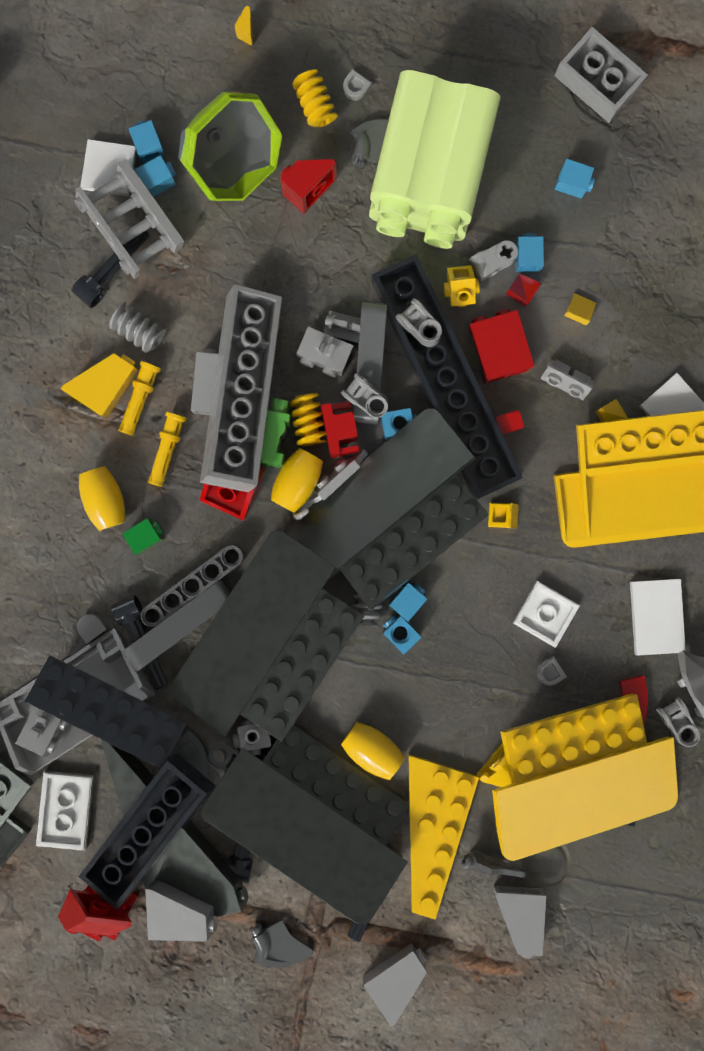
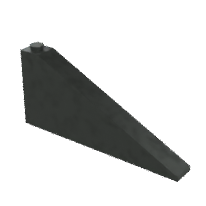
M101 739L124 817L153 780V777L134 755ZM190 820L143 880L145 889L152 882L161 881L213 906L214 916L216 917L241 912L248 903V891L243 886L241 878L231 870L223 857Z

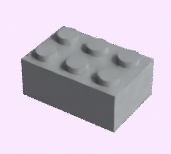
M591 27L560 62L554 76L609 123L641 87L648 74L596 29Z

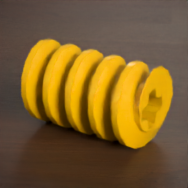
M317 69L308 70L294 79L292 83L293 88L296 90L297 98L300 99L301 107L304 108V115L308 117V125L323 127L336 120L338 114L336 112L329 113L334 109V104H326L331 100V97L328 94L323 95L327 91L325 85L319 86L324 81L323 77H315L318 74Z
M318 393L296 396L289 403L290 407L297 408L291 412V415L298 418L293 422V425L301 427L295 431L296 436L303 437L297 441L299 446H312L327 442L320 440V437L324 436L326 431L318 430L319 427L324 425V422L317 421L316 419L323 415L322 412L315 411V408L321 405L319 402H313V399L319 396Z

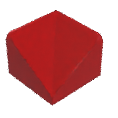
M519 273L506 295L526 307L541 283Z
M518 410L495 417L502 435L524 427L520 411Z

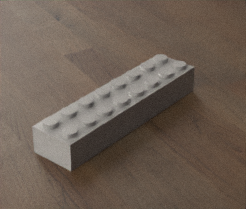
M236 284L227 294L200 483L244 492H250L258 484L281 296Z

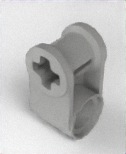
M502 241L489 249L473 255L468 260L479 282L509 267L514 262L518 249L513 242ZM502 250L505 253L510 252L508 259L506 256L501 257Z
M413 299L411 305L402 314L398 313L395 316L398 322L422 345L433 347L440 341L441 325L418 300ZM431 328L436 331L437 335L434 338H427L424 336L423 331Z
M355 373V379L346 390H342L341 394L371 417L379 418L384 416L388 410L387 397L367 379ZM361 386L356 394H354L355 390ZM374 399H380L384 403V408L380 411H375L371 408L370 402Z
M679 697L674 699V703L665 708L659 707L656 709L660 719L675 742L685 747H693L699 742V730L694 724L686 705ZM688 728L690 736L687 740L683 741L681 733L684 729Z

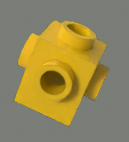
M471 265L447 268V282L443 283L444 297H449L451 307H464L469 304H476L475 294H479L480 291L479 281L475 279Z

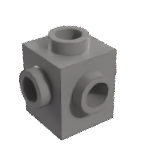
M250 720L241 722V727L236 728V734H232L234 748L239 749V751L241 748H244L252 755L257 756L261 755V750L271 747L269 733ZM247 735L253 736L254 742H250Z

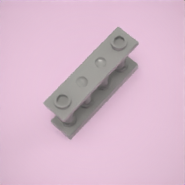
M124 159L117 164L116 178L86 195L81 187L76 188L75 203L82 213L86 212L121 260L119 264L127 275L131 274L136 279L140 272L137 265L164 248H170L175 254L182 249L184 240L129 162ZM121 186L123 188L127 187L132 194L130 195L131 198L101 216L93 203ZM135 207H141L146 214L145 219L116 237L108 224ZM156 228L161 235L160 239L131 257L123 245L147 229Z

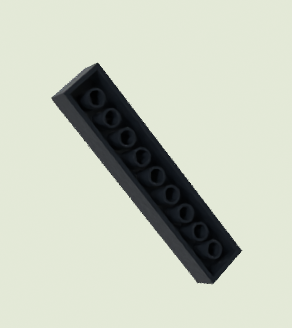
M415 254L372 274L371 283L380 302L387 303L386 314L431 409L437 410L476 458L461 470L470 492L478 500L522 479L523 477L418 255ZM413 299L418 300L441 325L440 341L433 347L422 345L395 317L398 313L402 314L411 305ZM431 328L423 331L424 336L427 338H434L437 335L436 331Z

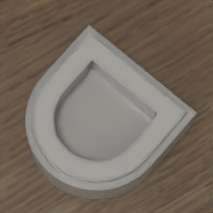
M354 69L350 71L343 82L345 96L353 101L362 99L372 87V82Z
M94 614L81 617L77 623L78 633L86 644L108 629L101 618Z
M554 656L543 661L537 668V677L545 685H556L567 678Z

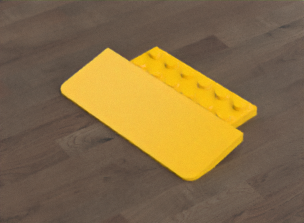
M704 409L576 425L579 471L553 474L561 538L567 546L575 548L704 532Z
M637 694L625 695L500 731L511 784L494 789L492 793L501 852L510 861L522 859L668 811L677 803L678 789L674 738L665 737L647 743Z

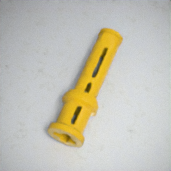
M140 361L141 368L137 379L132 382V387H134L132 396L118 431L131 436L134 435L146 398L154 390L153 383L156 375L161 372V368Z
M170 412L165 414L167 419L163 431L159 433V438H161L160 446L148 483L163 487L175 444L181 440L179 435L183 422L187 420L183 416Z

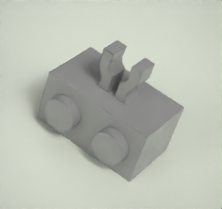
M307 327L297 351V358L301 359L300 363L307 367L313 368L316 365L323 368L322 372L331 377H336V375L343 376L353 352V345Z
M34 707L15 744L40 756H48L49 753L52 754L59 743V740L56 738L60 730L64 731L68 723Z

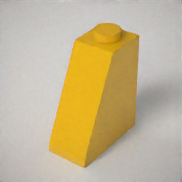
M113 353L64 384L61 390L107 419L139 370L133 366L135 361L123 354L120 358Z

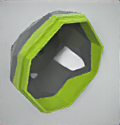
M220 90L191 113L181 130L178 158L210 201H243L277 168L282 134L257 94L235 90Z

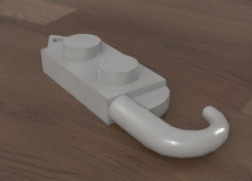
M363 449L352 458H343L338 461L334 466L335 470L329 476L324 475L318 480L317 487L298 511L293 513V518L295 520L302 519L308 514V508L313 503H317L322 499L325 500L360 468L359 464L368 453Z

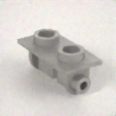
M329 311L325 321L324 333L335 338L359 343L361 318Z
M550 359L540 379L546 381L551 386L560 388L575 398L584 400L593 388L594 381L591 380V377L576 369L571 376L568 374L570 366L557 359L555 361Z

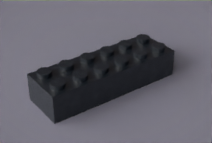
M49 655L24 701L159 768H162L170 758L187 724L186 721Z
M177 753L166 761L78 877L113 908L119 909L130 898L216 785Z

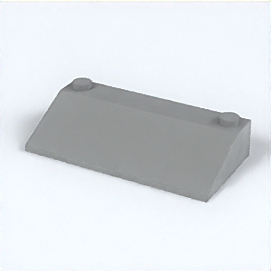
M115 628L64 660V662L143 701H147L155 695L143 670L141 669L137 672L122 651L128 646ZM36 679L0 702V732L14 767L30 776L93 736L68 723L64 731L60 730L56 738L59 740L55 751L52 754L49 753L48 756H40L15 744L34 706L24 701Z

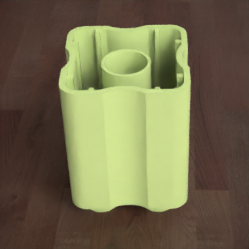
M404 70L400 73L370 196L372 202L369 217L377 222L376 230L392 237H403L406 228L425 233V243L444 249L452 248L454 240L461 241L465 238L468 224H470L501 98L496 91L472 84L446 81L437 76L413 70Z

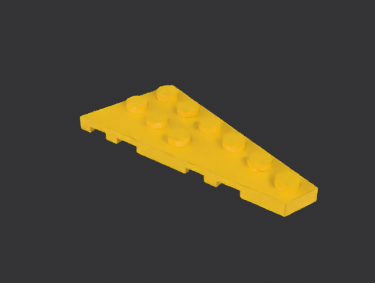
M408 754L411 910L413 913L436 920L479 778L477 775Z

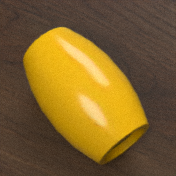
M299 448L286 460L276 476L272 488L271 501L293 513L298 511L310 498L317 486L323 461Z
M106 466L79 474L81 501L94 526L101 531L124 523L125 505L118 483Z
M356 722L341 743L346 753L356 764L367 772L387 780L393 777L405 759L400 749L390 738L379 730L363 723Z

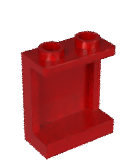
M505 309L497 312L495 317L487 319L486 316H481L472 320L473 323L469 325L468 331L472 334L483 370L482 378L484 384L530 371L534 367L518 310L510 312V309Z

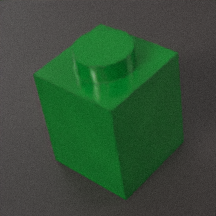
M149 518L122 533L135 555L142 554L164 540L161 535L164 533L161 525L157 520L153 522Z

